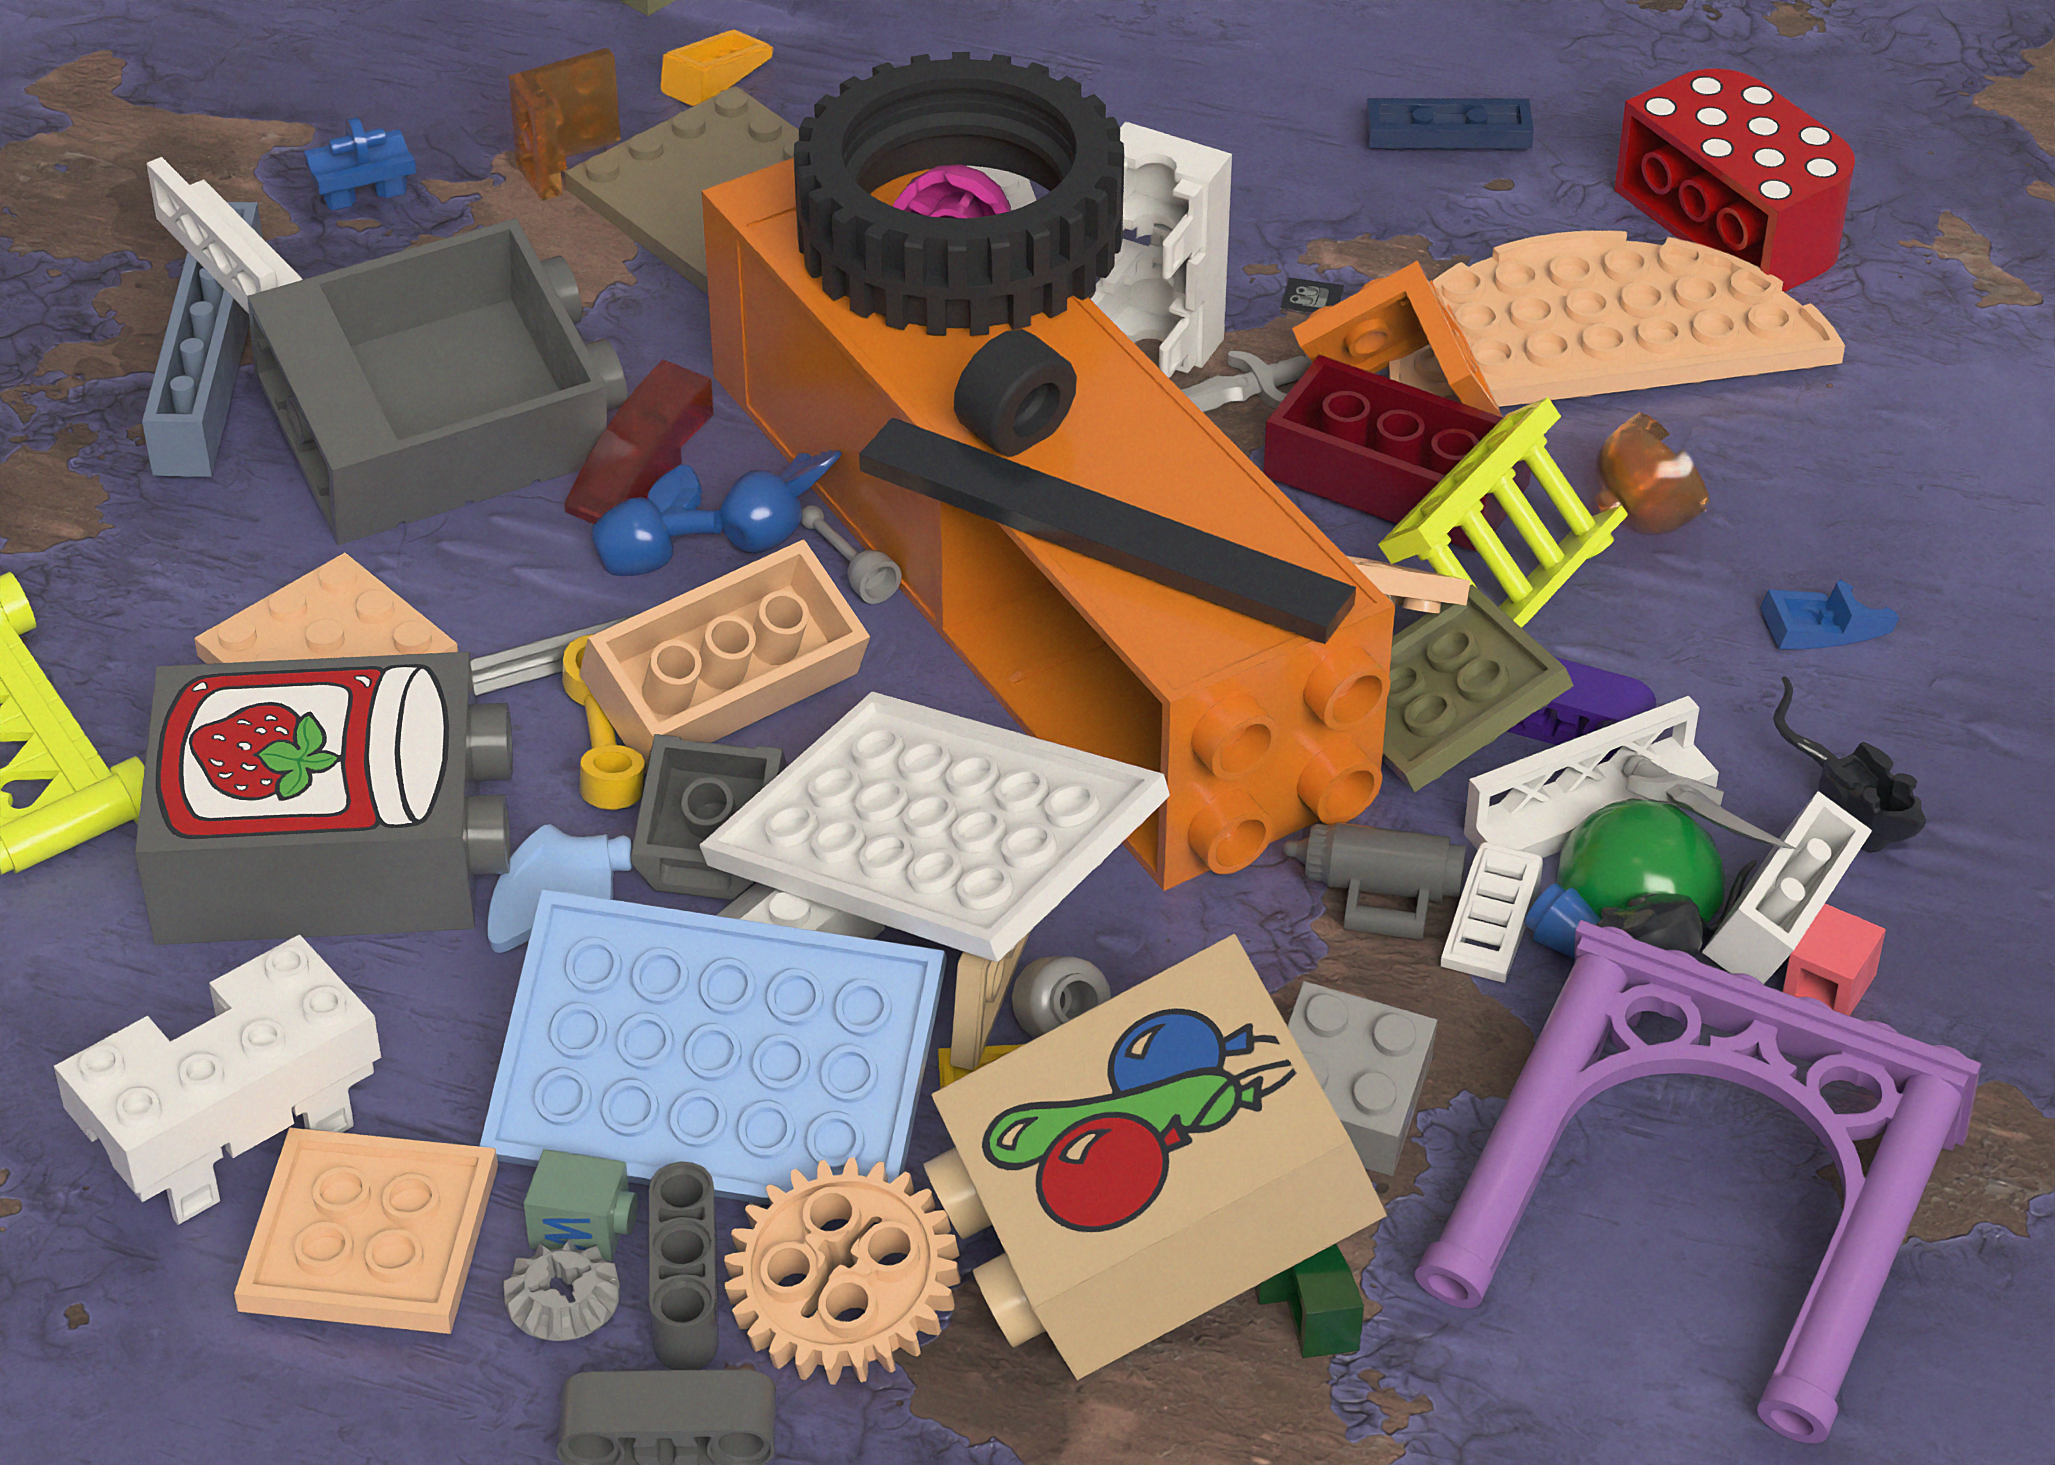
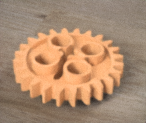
M849 1158L845 1164L843 1174L833 1176L827 1162L821 1160L818 1164L817 1179L808 1182L801 1172L794 1169L791 1171V1181L794 1189L785 1193L771 1184L766 1186L771 1204L768 1209L748 1204L745 1210L753 1229L740 1228L732 1230L731 1236L739 1253L725 1256L724 1262L729 1277L733 1278L725 1283V1289L730 1304L736 1305L732 1311L739 1330L749 1329L747 1334L752 1349L755 1352L770 1346L769 1354L775 1368L780 1369L795 1357V1364L800 1379L806 1380L818 1364L824 1365L829 1383L836 1384L842 1367L853 1366L859 1381L864 1382L867 1380L868 1362L877 1359L891 1373L895 1371V1360L892 1352L899 1347L915 1357L921 1354L916 1336L918 1331L936 1336L940 1334L941 1328L938 1316L933 1310L953 1311L955 1304L952 1291L948 1286L960 1284L961 1277L958 1264L952 1261L960 1255L955 1235L948 1234L951 1231L946 1211H934L936 1207L932 1191L929 1188L913 1195L914 1187L909 1173L904 1172L889 1184L884 1162L878 1161L868 1176H861L856 1159ZM834 1219L849 1221L844 1227L835 1231L820 1229L824 1224ZM875 1222H880V1223H878V1224H875L874 1226H872V1227L868 1230V1228H869L873 1223H875ZM891 1253L908 1255L902 1262L895 1265L884 1266L878 1264L884 1256ZM791 1274L807 1275L801 1283L792 1287L778 1285L784 1277ZM818 1308L812 1317L805 1318V1316L812 1314ZM850 1308L866 1310L860 1318L851 1322L835 1320L840 1313Z

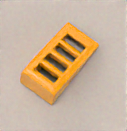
M733 29L663 54L661 90L664 94L694 107L729 89L769 60L773 54V47L768 43Z

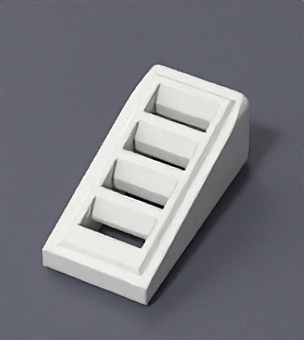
M1487 842L1479 845L1441 957V967L1503 983L1506 982L1526 928L1524 925L1525 918L1539 893L1543 865L1541 857ZM1482 895L1488 896V897H1492V898H1496V899H1500V900H1504V901L1511 902V903H1514V904H1510V903H1506V902H1503V901H1499V900H1495V899L1483 897ZM1474 918H1475V919H1479V920H1483V921H1487V922H1491V923H1495V924H1499V925H1502V926H1506L1507 928L1501 927V926H1497V925H1493V924H1489V923H1485V922H1481V921H1478V920H1474ZM1468 938L1499 946L1500 950L1495 951L1464 942Z

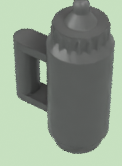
M1336 822L1330 826L1322 824L1312 825L1309 837L1298 842H1286L1283 846V851L1287 856L1296 857L1306 866L1305 877L1309 880L1323 881L1328 887L1349 890L1344 930L1423 940L1429 901L1442 902L1443 896L1460 897L1466 846L1450 844L1451 837ZM1360 891L1418 899L1416 913L1358 905Z

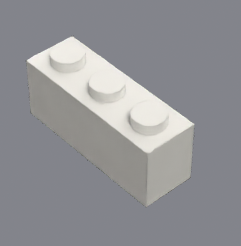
M1818 791L1779 838L1796 849L1773 846L1702 953L1731 974H1747L1765 984L1794 951L1872 830Z

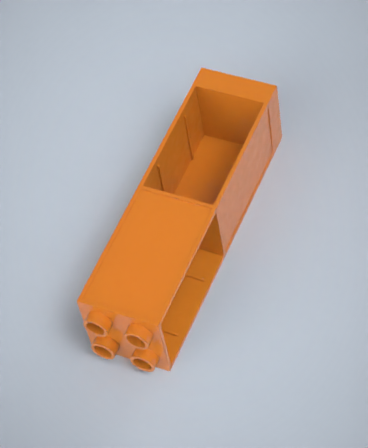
M794 158L701 191L714 377L790 464L797 454L807 453L811 456L820 455L821 452H828L829 450H839L842 453L841 457L811 488L865 550H878L885 553L900 567L902 577L898 588L1028 736L1164 774L1170 796L1122 842L1125 848L1163 891L1210 870L1217 874H1231L1240 871L1254 862L1263 853L1268 844L1318 821L1328 825L1336 822H1348L1361 814L1379 794L1382 784L1381 767L1387 697L1390 690L1389 673L1395 605L1089 297L1080 300L1075 296H1071L1067 299V311L1052 318L1044 312L1031 316V325L1020 328L1036 335L1072 364L1077 376L1076 395L1069 413L1051 436L1018 455L1007 457L994 451L959 422L954 412V392L961 373L974 354L989 340L1006 331H1012L1009 323L989 326V334L971 336L970 328H947L946 336L927 334V326L908 323L905 330L887 326L886 316L876 312L865 318L850 310V298L846 295L838 300L831 298L823 291L822 276L817 278L810 276L805 267L804 254L799 252ZM931 169L898 177L878 187L870 195L893 206L898 196L913 178ZM893 417L1355 586V605L1327 643L1323 644L861 472L859 453Z

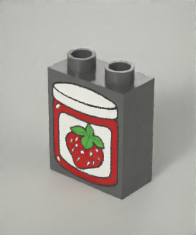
M470 652L156 666L135 856L154 945L294 938L299 934L302 938L475 929L477 875L507 874L510 872L511 858L509 812L506 794L479 795L480 781L512 780L513 744L508 702L476 704Z

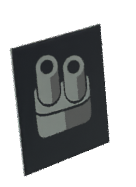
M1289 277L1280 309L1313 313L1322 307L1334 306L1341 301L1345 285Z

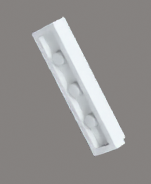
M162 157L146 163L156 219L248 314V295L303 280L205 180L189 185Z
M1689 696L1471 778L1469 780L1464 835L1477 850L1481 843L1487 842L1535 854L1542 859L1560 852L1574 828L1591 813L1612 802L1634 798L1670 804L1643 797L1626 789L1629 777L1624 772V764L1628 758L1634 755H1639L1646 760L1652 761L1668 770L1669 773L1716 787L1719 772L1694 745L1699 713L1698 705ZM1674 726L1672 737L1652 744L1665 729ZM1622 746L1609 761L1597 765L1610 750ZM1568 767L1555 782L1543 786L1555 771ZM1513 788L1500 803L1489 807L1490 796Z

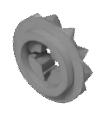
M570 1239L567 1240L563 1248L548 1250L539 1243L533 1257L529 1259H515L513 1274L509 1279L504 1280L505 1306L514 1324L533 1337L550 1341L577 1339L599 1329L613 1315L620 1298V1284L615 1263H607L602 1258L597 1245L586 1250L577 1249ZM551 1278H562L567 1285H573L572 1303L568 1302L565 1295L561 1296L558 1290L550 1289Z

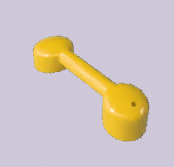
M590 634L580 636L570 642L564 651L562 683L569 697L580 705L585 706L592 747L581 757L579 792L582 798L592 806L599 809L618 810L630 807L643 795L645 760L633 748L617 745L614 727L579 675L588 637L594 635Z

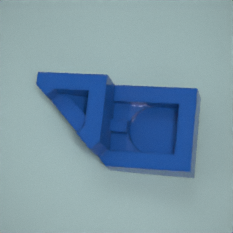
M1841 579L1835 584L1830 596L1819 592L1768 589L1760 606L1779 649L1826 648L1869 640L1893 632L1899 616L1897 612L1887 606L1884 609H1870L1858 602L1852 594L1854 587Z

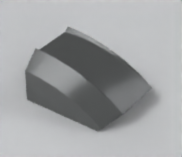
M654 735L631 852V863L655 891L734 900L755 882L708 866L699 845L788 767L783 748L766 746L748 748L686 741L677 736Z

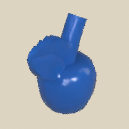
M829 450L815 456L807 453L797 454L780 476L770 470H751L745 473L732 486L720 507V519L724 534L734 546L747 553L765 552L783 543L794 533L802 520L803 509L798 496L817 482L841 457L842 453L839 450Z
M679 465L659 478L649 491L648 499L639 497L626 500L604 513L593 525L591 537L607 572L614 576H636L653 572L662 568L671 560L674 554L672 536L693 533L720 534L723 528L720 519L721 511L697 510V507L701 505V494L703 492L698 475L695 474L694 469L690 465Z

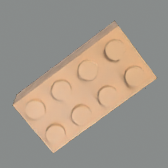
M803 539L588 637L579 675L625 746L633 748L643 756L645 760L644 774H646L655 734L677 736L686 741L712 743L857 674L870 635Z

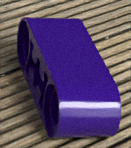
M1555 657L1566 667L1574 686L1553 699L1546 707L1537 710L1506 732L1558 746L1655 709L1656 698L1646 684L1635 678ZM1622 746L1610 750L1604 759L1610 760Z

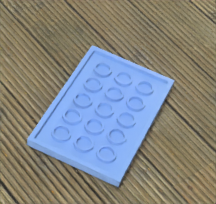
M542 889L480 1147L496 1148L497 1161L537 1167L543 1149L626 1162L628 1182L650 1186L651 1178L662 1167L680 1161L693 1162L704 1167L711 1174L716 1197L771 1205L766 1186L771 1184L785 1193L794 1189L791 1181V1171L794 1169L801 1172L808 1182L817 1179L818 1164L821 1160L827 1162L833 1176L843 1174L845 1164L849 1158L856 1159L861 1176H868L878 1161L884 1162L888 1183L891 1184L898 1176L904 1173L947 963L945 951Z

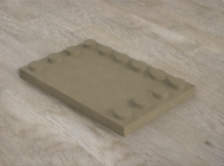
M734 86L565 171L566 190L708 295L701 191L794 158V143L799 141V130L743 90Z

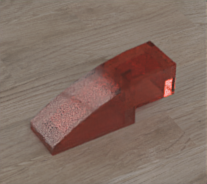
M662 359L636 387L599 438L564 503L565 513L595 524L604 513L626 500L639 497L648 499V493L655 482L675 467L682 465L681 447L714 415L712 379Z

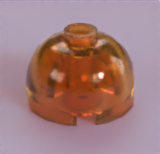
M1638 412L1620 425L1603 442L1595 458V480L1600 489V492L1594 496L1596 504L1601 512L1622 505L1628 514L1623 521L1635 531L1650 535L1671 533L1687 525L1706 511L1708 508L1705 505L1710 502V498L1704 481L1692 460L1683 449L1674 454L1667 445L1661 442L1670 433L1647 414Z

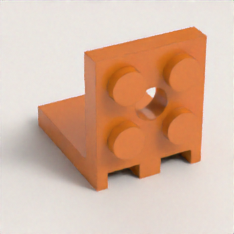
M1418 260L1386 278H1377L1366 283L1358 293L1334 306H1326L1314 311L1306 321L1292 328L1301 349L1312 362L1320 354L1372 373L1388 367L1390 361L1402 359L1430 344L1449 385L1462 403L1503 417L1449 304L1445 305L1439 290L1432 280L1428 281Z

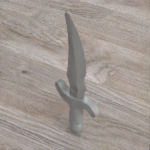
M1230 351L1227 358L1228 365L1240 369L1244 374L1236 376L1216 375L1181 391L1202 412L1219 408L1230 401L1245 402L1249 396L1258 394L1266 405L1276 409L1287 395L1276 387L1299 380L1313 362L1307 355L1305 357L1301 355L1280 361L1277 364L1267 365L1251 353Z
M1639 755L1631 756L1625 762L1624 772L1629 777L1626 786L1627 790L1646 798L1678 805L1737 835L1768 845L1796 849L1722 808L1720 805L1724 794L1723 790L1694 779L1669 773L1668 770Z

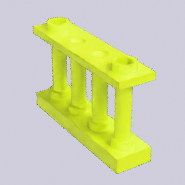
M1546 397L1508 413L1378 545L1391 564L1417 555L1420 561L1427 559L1436 573L1470 580V585L1473 584L1475 586L1448 546L1451 538L1447 533L1453 527L1460 526L1509 596L1499 608L1523 628L1586 559L1598 555L1614 541V537L1611 535L1612 531L1628 514L1623 506L1620 505L1597 515H1590L1544 447L1547 443L1544 434L1561 417L1551 400ZM1524 460L1570 527L1571 531L1558 545L1512 479L1516 475L1512 468L1516 462ZM1492 493L1539 560L1540 564L1527 578L1480 512L1484 507L1480 499L1485 494Z

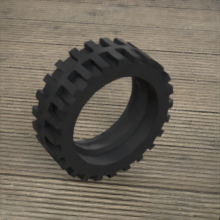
M952 52V59L932 61L929 54L911 56V64L894 68L890 62L875 66L872 68V77L863 81L854 75L839 84L840 96L835 98L825 94L814 105L815 118L806 116L799 127V141L794 143L797 236L799 252L804 254L805 267L812 278L822 276L823 291L834 300H838L846 295L850 298L851 311L865 318H868L873 312L886 316L887 326L905 330L908 323L927 326V334L946 336L947 328H970L971 336L989 334V326L1009 323L1011 329L1016 330L1030 326L1031 316L1042 312L1050 318L1067 311V299L1069 297L1075 296L1080 300H1084L1096 290V276L1107 278L1115 266V253L1121 252L1123 241L1124 143L1120 141L1121 129L1116 118L1113 116L1106 118V105L1095 94L1083 98L1081 96L1082 84L1067 75L1058 81L1049 77V67L1032 62L1027 68L1012 65L1010 56L993 54L991 61L970 59V52ZM955 164L1010 172L1036 182L1050 191L1040 199L1021 208L997 215L976 218H939L919 215L890 206L870 195L878 187L898 177L936 166Z

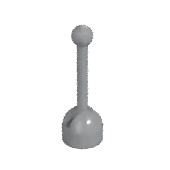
M809 505L803 509L801 520L803 526L808 529H816L850 561L847 570L849 584L865 602L870 604L881 603L895 593L900 585L902 573L900 567L888 555L878 550H865L858 553L824 521L823 511L819 507Z

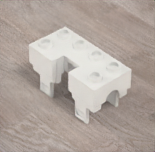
M1125 122L1120 128V141L1124 143L1123 230L1125 228L1134 230L1137 227V238L1151 235V244L1145 246L1123 239L1121 252L1115 253L1114 268L1107 278L1100 277L1096 284V292L1091 300L1133 343L1150 338L1163 341L1159 347V369L1170 378L1175 370L1189 373L1193 366L1202 368L1224 340L1232 154Z
M300 934L211 981L209 985L216 1017L170 1042L154 1022L146 1016L54 1066L64 1109L92 1142L98 1138L100 1139L110 1157L112 1166L142 1202L165 1189L167 1190L172 1216L177 1225L220 1202L213 1164L223 1158L221 1149L223 1145H225L227 1152L234 1158L293 1125L292 1112L296 1116L301 1113L303 1114L305 1129L343 1133L354 1126L348 1089L353 1084L373 1074V1062L381 1058L375 1016Z

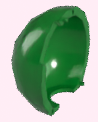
M1631 798L1606 805L1591 813L1574 828L1562 847L1555 883L1565 890L1575 888L1601 919H1603L1601 913L1603 908L1607 906L1620 909L1628 908L1629 901L1642 894H1681L1691 897L1697 905L1699 913L1708 924L1724 901L1726 876L1722 859L1711 834L1675 805Z

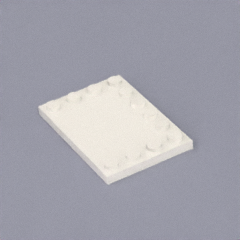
M871 692L699 846L707 865L998 963L1052 909L1057 907L1086 876L1098 867L1117 846L1140 826L1170 796L1162 773Z

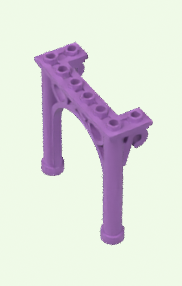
M1581 920L1575 931L1574 966L1438 1242H1433L1427 1246L1415 1270V1278L1425 1291L1440 1301L1460 1308L1478 1307L1484 1298L1493 1275L1563 1130L1574 1114L1591 1098L1602 1091L1634 1078L1668 1073L1706 1075L1732 1081L1754 1089L1785 1106L1812 1129L1830 1153L1838 1170L1843 1189L1844 1209L1839 1224L1773 1376L1768 1381L1757 1406L1759 1417L1777 1433L1803 1443L1816 1444L1824 1442L1838 1414V1406L1835 1402L1836 1396L1941 1149L1953 1151L1955 1144L1963 1146L1968 1136L1981 1063L1966 1058L1961 1052L1949 1046H1932L1898 1034L1896 1030L1878 1021L1865 1022L1831 1010L1825 1003L1811 997L1798 998L1764 986L1762 982L1750 975L1743 973L1730 974L1702 964L1693 956L1683 951H1666L1635 940L1621 929L1609 926L1599 927ZM1649 1010L1679 1021L1685 1028V1032L1674 1041L1647 1046L1630 1029L1628 1024L1636 1027L1641 1018V1012ZM1702 1023L1736 1035L1725 1038L1710 1036V1046L1699 1045ZM1610 1030L1613 1044L1621 1053L1597 1062ZM1779 1051L1814 1063L1806 1073L1805 1085L1796 1080L1797 1066L1786 1061ZM1832 1081H1848L1856 1086L1865 1087L1872 1091L1878 1098L1879 1104L1876 1108L1865 1113L1834 1114L1820 1095V1089ZM1885 1131L1866 1177H1863L1861 1162L1852 1141L1873 1138Z

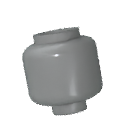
M1061 955L1040 957L1027 965L1015 981L1011 996L1013 1013L1020 1027L1036 1039L1110 1000V986L1103 973L1088 960L1075 956Z

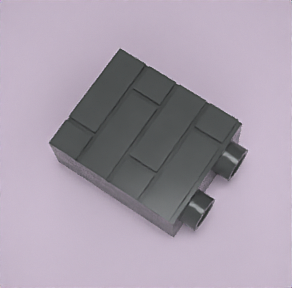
M517 218L247 296L254 373L273 412L277 416V421L337 546L396 528L397 523L403 521L405 524H409L463 507L465 502L471 500L473 503L528 487L535 480H539L541 483L598 465L599 460L606 459L607 412L627 405L628 393L624 373L618 356L607 339H600L584 344L574 324L580 323L582 320V304L575 278L568 263L560 255L539 261Z

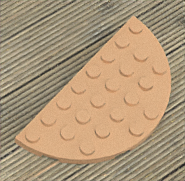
M1575 231L1529 237L1494 247L1491 258L1477 262L1469 267L1460 262L1432 281L1439 290L1445 305L1449 304L1498 407L1532 404L1546 397L1550 400L1589 397L1597 394L1645 390L1652 387L1700 383L1715 379L1755 376L1763 373L1794 369H1810L1818 366L1842 364L1845 345L1834 327L1814 305L1809 303L1802 306L1782 291L1783 281L1773 275L1767 276L1759 267L1730 254L1667 237L1664 245L1626 241L1627 232ZM1430 344L1402 359L1389 362V379L1462 403L1449 385Z

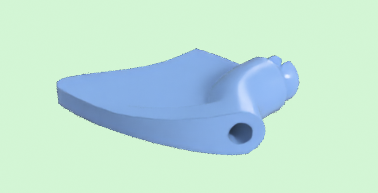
M551 824L544 825L536 830L510 858V872L501 874L494 889L488 916V938L491 949L497 953H503L530 940L542 889L613 900L614 872L630 871L634 867L631 863L632 840L624 835L614 839H608L607 834L586 837L570 836Z

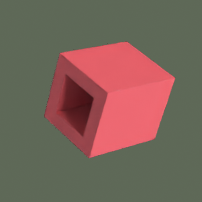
M1824 903L1802 939L1790 954L1783 992L1798 998L1811 997L1825 1003L1831 1010L1850 1016L1877 974L1886 929Z

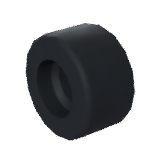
M1024 329L1006 331L989 340L974 354L961 373L954 392V412L959 422L990 448L1007 457H1012L1048 438L1058 429L1069 413L1076 395L1077 376L1072 364L1036 335Z

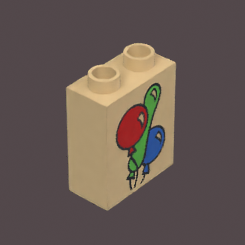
M1235 933L931 1094L956 1147L923 1164L929 1180L949 1219L963 1240L993 1225L1005 1250V1253L973 1269L976 1281L989 1308L1013 1348L1047 1331L1077 1380L1387 1216L1349 1135Z

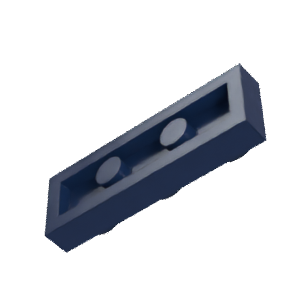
M1367 98L1366 120L1369 148H1385L1388 150L1439 148L1448 151L1459 148H1493L1500 151L1513 148H1532L1534 128L1530 99Z

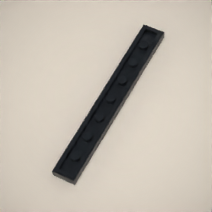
M893 417L859 453L861 472L1323 644L1327 643L1355 605V586Z

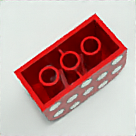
M1701 69L1683 74L1625 101L1614 191L1678 239L1704 245L1759 267L1767 276L1773 275L1783 281L1782 291L1786 292L1823 274L1836 263L1841 246L1855 156L1849 144L1839 135L1757 78L1729 69Z

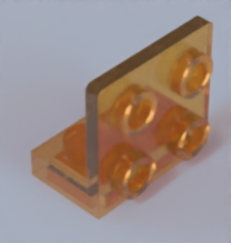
M603 48L508 76L516 165L542 201L562 195L561 172L566 170V158L620 141L615 56L609 48Z

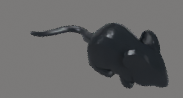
M1783 676L1782 682L1785 691L1774 712L1773 720L1775 727L1789 744L1810 756L1823 768L1819 781V792L1872 830L1860 849L1869 853L1878 852L1889 843L1915 837L1924 828L1926 818L1922 812L1921 800L1913 794L1918 781L1909 774L1898 773L1893 775L1890 773L1893 768L1892 759L1880 749L1866 742L1860 743L1852 754L1838 759L1821 744L1796 734L1785 722V715L1792 701L1793 686L1790 680Z
M1751 860L1740 870L1731 888L1725 909L1720 919L1713 925H1707L1699 913L1697 905L1689 896L1646 893L1632 898L1628 903V908L1620 909L1612 906L1603 908L1601 912L1603 919L1596 926L1615 927L1625 931L1635 940L1666 951H1683L1695 957L1703 944V937L1711 938L1740 897L1745 880L1750 871L1757 865V861Z

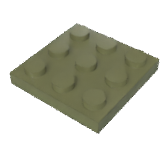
M1471 584L1466 605L1444 602L1441 604L1440 613L1429 612L1393 636L1389 673L1390 690L1387 697L1382 761L1415 793L1428 783L1440 778L1446 771L1483 746L1495 741L1498 736L1537 710L1546 707L1553 699L1573 687L1574 685L1564 665Z

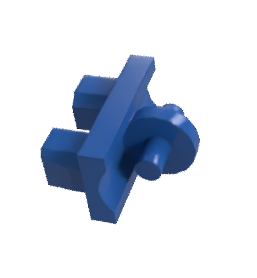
M358 117L345 120L347 136L330 139L327 146L304 151L305 163L319 194L323 195L328 208L333 211L351 207L356 201L354 187L371 183L377 196L390 198L403 195L406 192L407 175L417 173L415 159L408 151L400 129L384 132L383 128L364 132Z

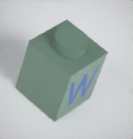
M543 1149L523 1203L529 1249L537 1250L539 1243L548 1250L560 1249L570 1239L577 1249L586 1250L597 1245L602 1258L605 1261L612 1262L621 1234L631 1235L638 1213V1194L629 1192L626 1162Z

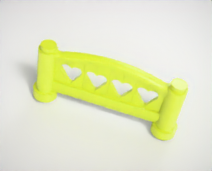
M11 572L0 576V704H2L0 706V742L27 741V743L6 767L0 769L1 875L11 870L17 874L131 820H134L138 825L145 766L137 756L112 766L111 772L19 637V635L35 629L37 625L27 597ZM53 779L31 806L23 809L11 807L13 804L12 795L1 791L5 784L14 780Z

